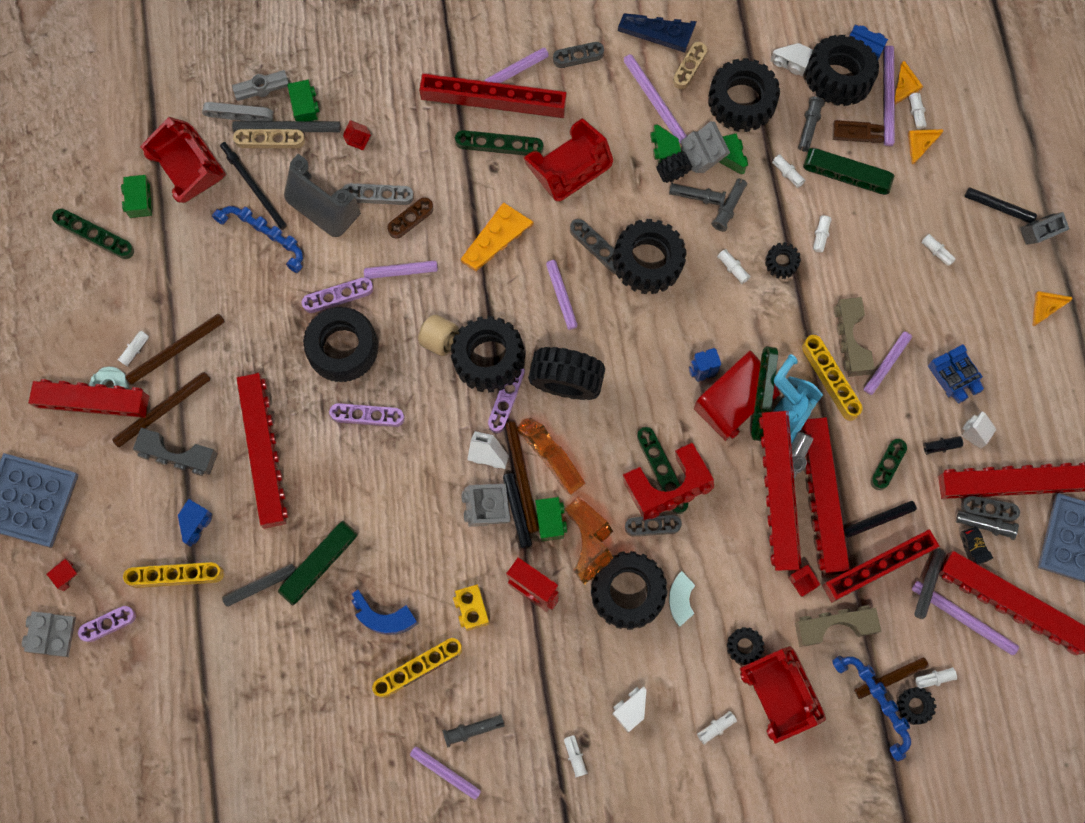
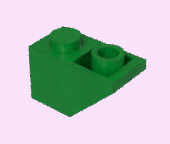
M658 124L654 125L653 132H650L651 143H655V149H653L654 160H657L659 164L663 159H667L668 156L671 157L673 154L681 152L677 137Z
M737 133L722 136L730 154L720 160L719 163L739 174H744L748 166V160L746 156H743L742 140L738 139Z

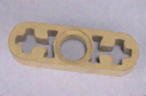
M696 42L691 46L674 75L673 84L676 88L685 89L690 84L706 57L707 47L704 43ZM698 49H701L702 51L699 52L697 58H695V52L698 51ZM687 62L694 63L695 68L688 69L686 68L685 64ZM685 73V80L679 82V79H681L683 74Z

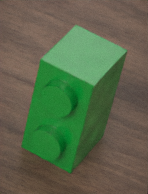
M309 79L287 84L295 121L318 120L317 113L320 110L318 102H314L313 98L316 96L315 87L310 85Z
M147 176L123 177L124 184H121V191L124 195V201H122L123 212H126L129 218L152 216L151 188Z
M559 497L535 500L541 542L564 539V533H567L566 521H562L561 514H565L563 502H559Z

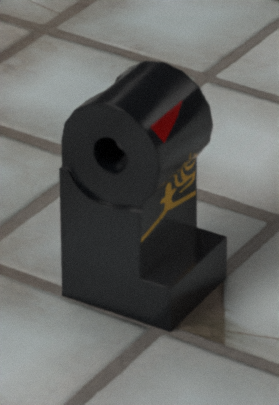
M978 527L960 532L963 547L969 560L979 565L994 559L991 551H988Z

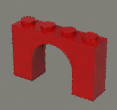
M693 443L675 450L676 461L685 475V480L679 488L673 491L664 492L653 488L641 467L623 474L624 484L644 521L654 519L660 513L666 510L671 511L677 505L683 502L688 503L696 496L708 494L714 489V479Z
M517 557L506 573V577L510 579L508 586L545 612L549 608L553 610L559 602L558 584Z

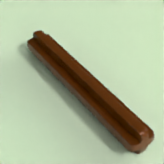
M923 657L874 681L876 684L881 682L887 687L928 668L929 664ZM867 684L854 690L858 699L871 694Z

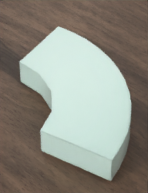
M683 571L675 578L669 594L670 611L679 627L694 615L690 607L689 598L695 584Z

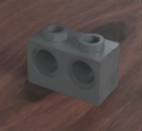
M1064 212L1045 216L1020 227L1024 241L1028 245L1042 242L1069 230V226Z

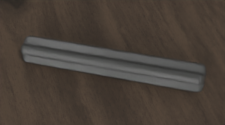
M939 548L933 551L914 613L915 617L919 619H924L927 616L945 556V551Z
M290 564L222 597L223 603L229 607L289 578L296 568L293 564Z

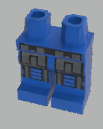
M964 344L933 359L928 365L948 398L953 397L958 404L969 398L965 389L969 388L973 395H977L984 390L980 381L983 376L978 372L977 367L967 355V349Z

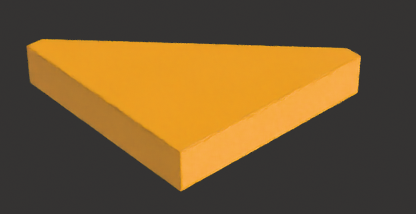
M905 61L900 66L894 96L895 105L923 88V85Z
M943 129L911 130L908 132L912 164H915L942 135Z
M1037 291L1035 294L1032 326H1036L1068 304L1072 297Z

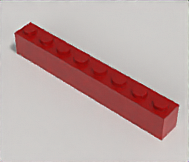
M423 73L419 88L421 100L557 118H564L567 92Z
M259 373L236 377L260 526L266 529L287 524L286 518H289L287 507H284L283 504L286 496L284 488L280 486V481L283 478L281 470L277 468L279 455L278 451L274 450L276 436L275 433L271 432L273 418L271 414H268V408L270 407L269 397L265 396L267 382Z
M789 411L762 413L759 422L760 428L764 431V436L761 437L762 448H765L766 456H763V466L767 468V476L764 477L765 487H768L769 495L766 496L767 507H770L771 514L768 515V526L772 527V535L769 536L770 546H773L774 554L771 555V564L775 566V571L799 570L802 568Z
M827 417L807 419L799 432L813 437V441L805 456L807 464L804 472L805 475L808 474L809 482H807L808 494L811 493L812 501L809 502L810 512L814 513L812 528L817 534L815 548L816 551H819L820 555L818 568L819 571L822 570V575L843 574L850 569Z
M1085 462L1079 463L1076 466H1072V463H1063L1057 467H1053L1052 464H1044L1038 468H1033V465H1024L1019 469H1014V466H1005L1000 470H995L994 467H986L981 471H975V468L963 469L962 472H956V469H947L938 476L941 499H956L969 496L994 497L1085 492Z
M952 551L947 554L939 573L942 576V580L958 585L959 589L964 593L974 594L977 596V600L984 604L989 603L995 606L994 609L999 613L1009 614L1015 622L1030 626V630L1034 633L1044 634L1049 637L1048 640L1050 642L1065 646L1069 653L1073 655L1085 654V625L957 552Z

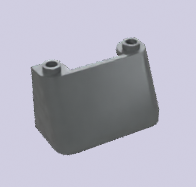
M297 154L289 166L284 191L286 202L330 236L340 237L361 214L356 197L345 189L337 190L332 196L328 195L310 181L312 175L308 172V161L300 154Z

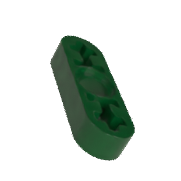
M894 439L888 445L871 478V485L874 489L884 490L890 484L907 451V444L904 440ZM897 444H899L901 450H899V451L896 453V455L893 456L892 454H893L894 451H895V447H894V446H896ZM891 460L894 463V468L891 470L886 469L884 461ZM882 473H885L886 475L883 478L884 483L878 485L877 479L882 475Z

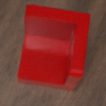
M352 120L349 121L343 133V138L347 145L360 150H364L371 136L365 125Z
M67 559L61 561L46 574L57 589L61 591L67 590L70 587L68 582L77 575V572L72 567L73 563Z
M809 565L804 566L788 577L801 597L821 585Z

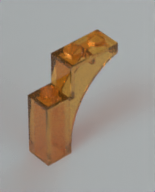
M527 418L520 422L517 432L546 464L564 491L572 495L586 484L563 448L554 442L544 425L533 418Z
M578 496L565 508V511L581 532V554L573 571L585 585L614 558L609 549L602 543L610 536L613 530L607 520Z

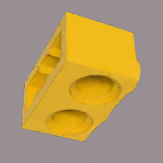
M478 584L456 590V596L453 597L455 607L460 608L462 614L458 616L461 628L465 627L466 631L490 625ZM466 594L473 596V600L469 604L462 602V598ZM471 613H476L479 618L477 622L470 623L468 616Z

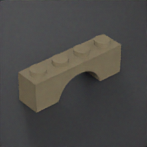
M862 297L840 299L834 307L835 317H838L839 321L837 332L842 338L840 349L841 353L845 355L843 362L844 370L848 372V377L871 375L875 370L872 351L858 345L853 336L854 325L865 316Z
M867 605L858 607V611L850 612V609L838 611L839 614L831 615L830 612L819 614V618L814 619L811 616L800 617V621L795 623L799 647L820 644L823 642L826 630L830 626L837 624L851 628L858 637L877 634L881 632L876 608L870 609V606Z

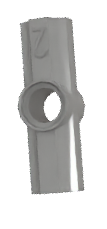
M285 70L265 76L257 74L251 80L232 85L236 100L240 101L254 96L265 97L271 91L288 87L287 84L289 82Z
M798 432L792 444L794 479L797 473L805 469L807 464L805 456L813 441V437L802 432Z

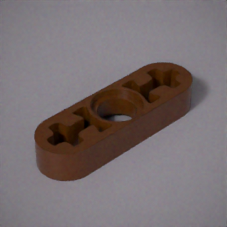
M421 198L394 218L387 226L389 235L395 239L401 238L426 219L434 210L432 201L429 198ZM421 205H428V209H422ZM413 214L416 216V219L413 222H407L405 220L406 216ZM394 226H395L396 228L399 227V230H400V231H399V232L393 231V227H394Z

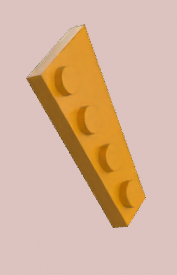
M503 202L462 256L461 262L474 271L479 270L495 254L522 235V232L532 227L534 222Z

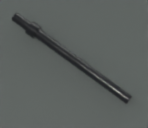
M226 142L221 143L220 147L226 154V159L231 165L235 166L280 229H285L287 224L241 164L239 156L230 149Z

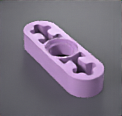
M128 606L115 609L83 624L78 631L79 638L86 642L100 639L133 623L136 613ZM124 611L130 613V615L127 616L128 620L123 618L116 620L113 617L114 615L117 618L122 617L124 615ZM105 619H111L112 626L108 630H104L102 627ZM87 628L90 630H94L96 628L99 629V631L91 632L90 638L84 635L85 633H87Z

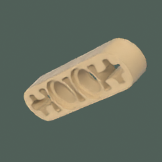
M240 129L233 135V140L239 148H301L305 144L304 134L300 130ZM263 135L265 140L258 143L255 141L256 137ZM277 135L283 136V140L279 143L273 141ZM241 136L245 137V139H243V142L239 141V139H241ZM296 136H299L297 142H294L293 139H295Z

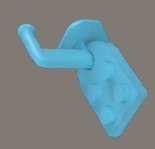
M792 354L788 355L787 360L774 378L775 386L785 397L779 401L773 412L789 411L791 444L810 416L811 411L823 396L822 392L809 381L791 376L786 379V375L791 367L798 363L797 358Z

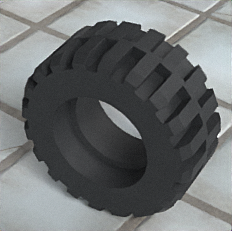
M836 35L822 39L814 47L805 69L806 81L808 85L810 84L809 88L812 92H816L817 97L825 99L824 102H832L836 106H840V104L849 106L851 103L853 105L859 103L870 93L879 74V62L875 52L872 53V48L869 45L866 46L864 41H858L853 36L845 37V35H839L836 37ZM830 65L843 66L850 70L854 76L842 75L836 72Z
M743 58V61L734 59L731 64L730 62L723 64V68H719L715 76H713L709 90L708 104L711 107L712 115L717 116L716 120L719 123L723 122L724 127L728 129L732 127L734 131L738 132L740 129H744V132H750L751 128L757 130L761 125L767 124L774 115L780 96L779 81L777 78L774 79L775 73L772 70L769 71L767 65H761L755 59L754 62L749 61V58ZM737 85H746L753 88L759 94L760 101L753 105H740L729 97L727 91Z
M646 219L643 222L638 220L635 222V225H628L626 230H623L619 235V239H617L612 258L614 260L613 268L617 269L616 275L618 279L623 278L622 283L625 286L630 285L632 287L631 290L635 292L638 289L641 290V294H647L648 291H651V294H657L659 289L662 292L667 290L669 286H673L676 283L685 265L687 252L684 248V240L682 238L679 239V232L677 230L673 231L671 225L662 224L663 221L657 220V222H652V219ZM645 244L655 246L664 254L666 264L657 269L645 268L634 259L633 249Z
M481 316L477 317L475 322L472 320L468 321V326H462L458 330L459 335L455 334L453 338L454 344L451 345V359L461 381L467 383V386L471 389L476 387L477 391L484 392V389H487L488 393L494 392L496 388H499L501 391L505 389L504 385L506 384L512 385L514 383L513 378H519L521 375L520 369H524L525 350L518 330L514 329L510 322L505 324V320L500 317L495 320L494 316H488L487 319H483ZM485 342H497L506 349L504 358L498 364L491 367H480L471 361L474 349Z
M541 347L534 352L528 379L532 386L552 395L571 399L592 400L600 395L605 366L597 358L576 350Z
M623 551L619 552L618 555L609 556L605 562L603 561L599 565L591 584L592 603L597 610V614L603 617L606 623L615 625L619 629L627 628V630H633L634 628H642L648 623L650 624L661 612L667 597V581L663 576L664 572L661 568H658L657 563L653 559H648L647 555L643 553L639 555L635 551H630V553ZM621 573H635L643 578L647 585L646 600L637 608H622L611 597V583Z

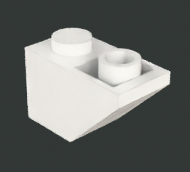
M800 43L774 50L770 62L778 67L790 70L795 75L803 76L813 49Z
M982 411L977 416L974 414L962 428L965 430L962 437L982 449L987 445L997 429L986 413Z
M475 431L470 442L467 460L477 464H486L494 468L505 469L509 455L494 435Z
M636 687L628 694L631 697L625 703L621 700L613 707L615 712L612 715L627 733L644 719L645 687L641 689Z

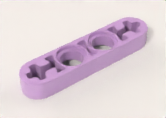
M365 277L304 296L302 306L308 313L328 309L370 295L373 292V284L370 279ZM363 283L366 284L367 290L361 288ZM353 286H356L358 292L357 294H355ZM345 288L352 290L351 295L348 297H344L341 294ZM332 294L334 299L331 302H325L324 296ZM318 297H320L321 305L318 302ZM309 300H312V302H315V303H313V307H309V305H308V303H309L308 301H309Z
M520 369L521 375L519 378L515 377V381L512 384L515 387L513 393L508 394L504 389L498 393L488 420L489 429L493 433H500L505 428L524 378V369ZM506 402L509 408L506 411H501L498 409V404ZM498 414L502 415L500 418L501 426L494 428L492 422L497 421Z
M338 403L332 405L329 411L331 418L335 422L399 427L404 422V414L398 408ZM338 409H341L343 413L349 414V418H347L346 414H340L339 417H337L334 412H337ZM355 410H361L363 412V415L360 419H354L352 417V414ZM375 411L382 413V417L378 421L371 418L372 413ZM385 412H387L388 416H394L395 413H398V416L401 418L394 422L392 418L387 417V421H385Z

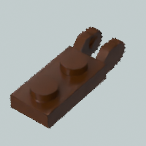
M840 120L833 122V140L882 143L884 141L882 135L871 134V132H883L884 125Z

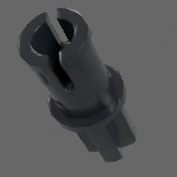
M961 436L947 439L940 438L937 441L923 443L926 455L941 451L946 453V450L961 448L964 445Z

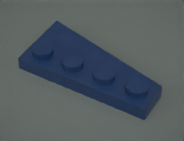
M624 13L619 23L618 31L685 53L697 21L686 23L681 22V19L669 21L663 20V17L651 19L645 15Z

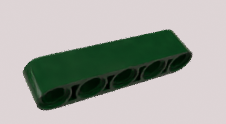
M816 148L808 150L803 164V168L809 172L882 195L890 193L895 177L892 172Z
M341 521L282 584L278 593L292 606L295 605L358 536V533L345 521Z

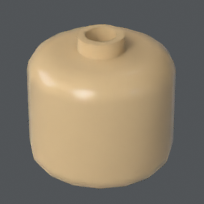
M432 315L425 320L420 328L419 344L439 356H446L451 352V345L454 344L453 338L455 334L459 335V327L439 315Z

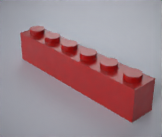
M41 379L40 382L33 381L28 403L40 409L145 418L149 395L138 387H132L129 390L122 386L107 388V386L102 384L89 386L86 383L78 382L77 385H73L66 381L52 383L50 380Z
M928 529L823 584L822 587L831 603L940 546L931 530Z

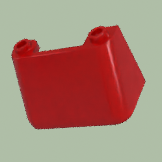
M168 117L140 146L144 151V156L150 161L159 162L175 187L172 189V197L179 203L188 202L220 182L226 176L225 171L198 132L186 121Z
M583 118L572 125L570 129L571 139L543 157L540 152L533 151L523 157L527 167L549 195L557 202L566 199L597 178L613 164V157L607 139Z
M751 350L698 398L694 406V410L725 441L729 438L733 440L740 433L738 430L740 426L754 414L761 361ZM775 384L772 401L776 400L781 394Z
M791 646L782 648L740 668L742 681L749 686L753 685L770 721L766 731L770 740L774 741V744L826 721L824 710L795 650Z

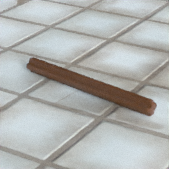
M216 314L125 375L126 380L129 384H134L225 322L220 314Z
M206 372L200 373L146 413L145 418H139L112 439L113 443L117 447L124 445L139 434L141 428H147L209 382L210 377Z
M511 421L507 422L505 426L529 533H536L539 531L525 463L516 423Z

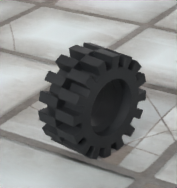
M678 152L671 157L668 156L667 159H663L656 168L662 181L668 183L669 181L673 182L675 179L678 180L680 177H684V174H688L693 166L685 152Z
M784 242L783 245L777 243L776 246L773 245L768 251L765 266H768L767 271H771L770 274L772 276L776 274V278L779 279L782 276V279H786V276L789 278L792 274L796 273L801 258H799L800 252L797 253L798 249L796 247L793 249L792 244L787 246V242ZM786 255L790 260V264L782 267L777 264L776 257Z
M742 627L734 631L728 638L727 652L730 654V658L734 659L738 664H750L758 660L764 652L762 636L758 634V631L752 630L753 628ZM743 638L749 639L753 644V650L748 654H744L738 649V642Z
M915 687L905 690L898 697L899 700L897 701L898 711L900 712L899 716L901 718L904 717L912 725L925 724L936 713L934 711L937 708V705L934 704L936 700L924 688ZM913 698H918L923 702L924 709L920 714H914L909 708V703Z

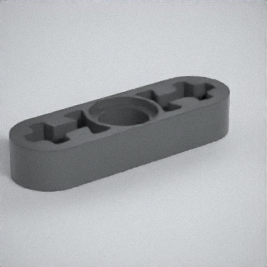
M592 42L559 49L553 54V63L558 68H565L598 61L604 56V46L599 42ZM593 49H597V51H599V53H598V54H595V52L593 51ZM575 52H582L584 56L580 59L575 58ZM559 56H562L564 61H560Z
M969 496L961 503L963 512L988 519H1002L1004 522H1012L1020 516L1019 507L1013 503ZM970 501H972V505H974V506H979V505H981V507H980V508L975 507V508H973L972 510H970V507L967 506V504H968ZM987 504H992L995 507L994 514L986 512L985 507ZM1009 508L1014 513V515L1009 517L1008 513L1002 512L999 516L1000 510L1007 511Z
M676 515L657 516L654 519L645 520V532H642V528H637L636 532H632V529L628 528L632 522H635L636 526H641V521H644L643 517H634L626 521L625 532L632 537L675 534L680 530L682 522ZM661 520H664V524H669L670 520H674V523L678 524L675 526V529H671V526H665L664 530H661ZM656 521L659 528L656 531L649 530L648 522Z

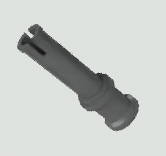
M819 97L809 98L810 105L808 111L805 112L806 122L798 149H802L803 152H808L810 149L816 124L821 119L820 113L825 102Z
M740 178L736 180L724 206L719 208V214L711 223L716 230L722 232L727 230V224L734 217V209L747 186L745 180H742L741 183Z
M671 183L669 195L703 201L705 205L709 203L721 207L724 205L726 192L720 193L711 191L710 188L702 190Z
M958 511L956 516V523L988 530L995 536L1003 535L1010 537V540H1015L1018 533V523L1010 524L1002 522V519L992 520Z
M500 714L464 726V724H460L457 728L448 731L444 729L442 731L448 748L451 744L460 741L467 742L470 737L505 727Z

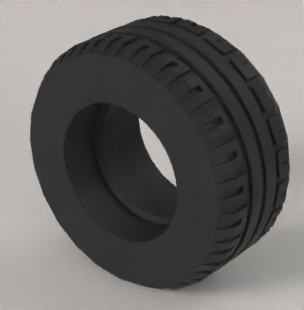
M347 307L326 309V311H322L318 316H315L308 324L309 326L305 330L303 339L304 351L312 368L323 378L335 382L352 381L367 373L371 366H373V363H375V358H377L378 354L377 336L370 321L359 311ZM345 330L356 334L359 343L356 350L350 356L334 359L325 354L324 344L333 333Z

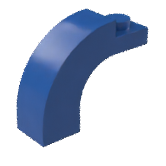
M359 590L352 593L354 597L351 600L357 611L359 609L362 610L355 616L363 625L376 633L396 635L418 625L407 605L395 613L381 615L375 613L370 608Z

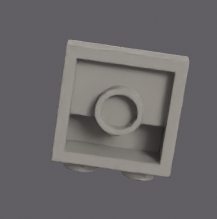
M710 121L698 132L693 131L680 141L682 144L681 151L687 154L693 166L692 171L695 173H705L730 154L716 123Z
M506 484L469 485L464 489L461 499L463 503H466L464 521L468 522V527L510 522Z
M32 612L31 616H28L26 619V627L29 629L27 636H24L22 639L24 651L35 654L69 657L76 617Z

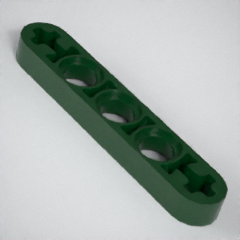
M466 130L459 131L455 135L456 146L465 150L524 156L533 151H538L542 154L544 150L542 140L535 137ZM462 137L466 138L464 143H461ZM479 138H484L486 143L478 145L476 141ZM496 140H502L504 141V145L502 147H496L494 145V142ZM518 141L522 143V147L515 149L512 144ZM525 143H528L527 150H525ZM534 144H538L537 150H533Z
M65 209L54 211L52 219L59 227L122 259H129L133 256L134 248L128 241ZM65 216L69 222L67 223L65 220H59L58 218ZM76 222L82 223V227L79 230L73 229V225ZM92 230H97V231H98V234H97L96 237H94V238H89V232H90V231H92ZM113 238L114 242L110 246H105V240ZM118 244L120 247L124 249L127 247L128 251L122 252L120 248H118Z
M766 346L762 351L751 431L754 441H761V437L764 436V431L760 428L759 422L762 413L771 412L774 378L778 362V349L776 347Z
M642 427L638 431L637 440L661 490L668 492L665 486L670 482L676 485V489L679 488L680 484L654 431L649 427ZM643 432L650 434L649 441L651 445L645 448L648 445L647 440L641 438ZM650 449H657L660 455L657 458L650 457ZM661 465L666 466L668 473L660 475L657 472V468ZM684 502L683 509L680 510L677 507L672 511L676 514H683L686 512L689 503Z

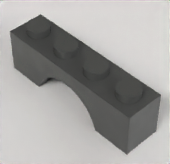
M144 428L140 429L133 450L138 453L137 456L149 460V457L156 459L155 462L162 465L171 463L174 464V468L183 471L186 468L191 469L192 473L199 476L211 474L218 455L214 449L197 444L184 453L174 454L168 452L164 445V437L157 432Z

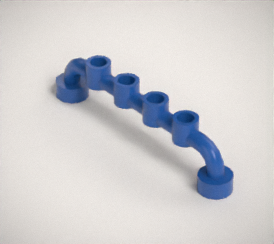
M228 206L221 211L216 209L212 214L213 219L221 225H224L228 220L226 215L230 213L237 215L241 221L249 223L255 230L263 232L272 241H277L286 250L295 253L296 258H290L286 263L291 271L298 273L303 268L301 265L303 253L296 246V239L292 236H288L285 239L281 236L282 231L278 227L273 226L270 229L266 226L268 223L261 216L257 219L253 218L252 211L247 207L241 210L235 206Z
M838 656L833 659V665L840 674L849 669V664L857 668L860 678L866 682L870 688V693L878 700L883 713L889 717L895 731L903 739L902 745L896 743L890 747L892 756L898 762L906 758V752L911 746V737L907 731L910 729V725L904 717L899 719L895 712L899 710L897 704L893 700L888 702L884 694L887 693L885 686L881 682L876 684L872 677L875 676L873 668L870 665L864 666L855 657L848 656L843 658Z

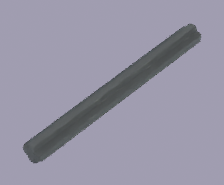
M234 121L232 129L234 132L240 129L300 130L301 132H340L341 124L339 121Z

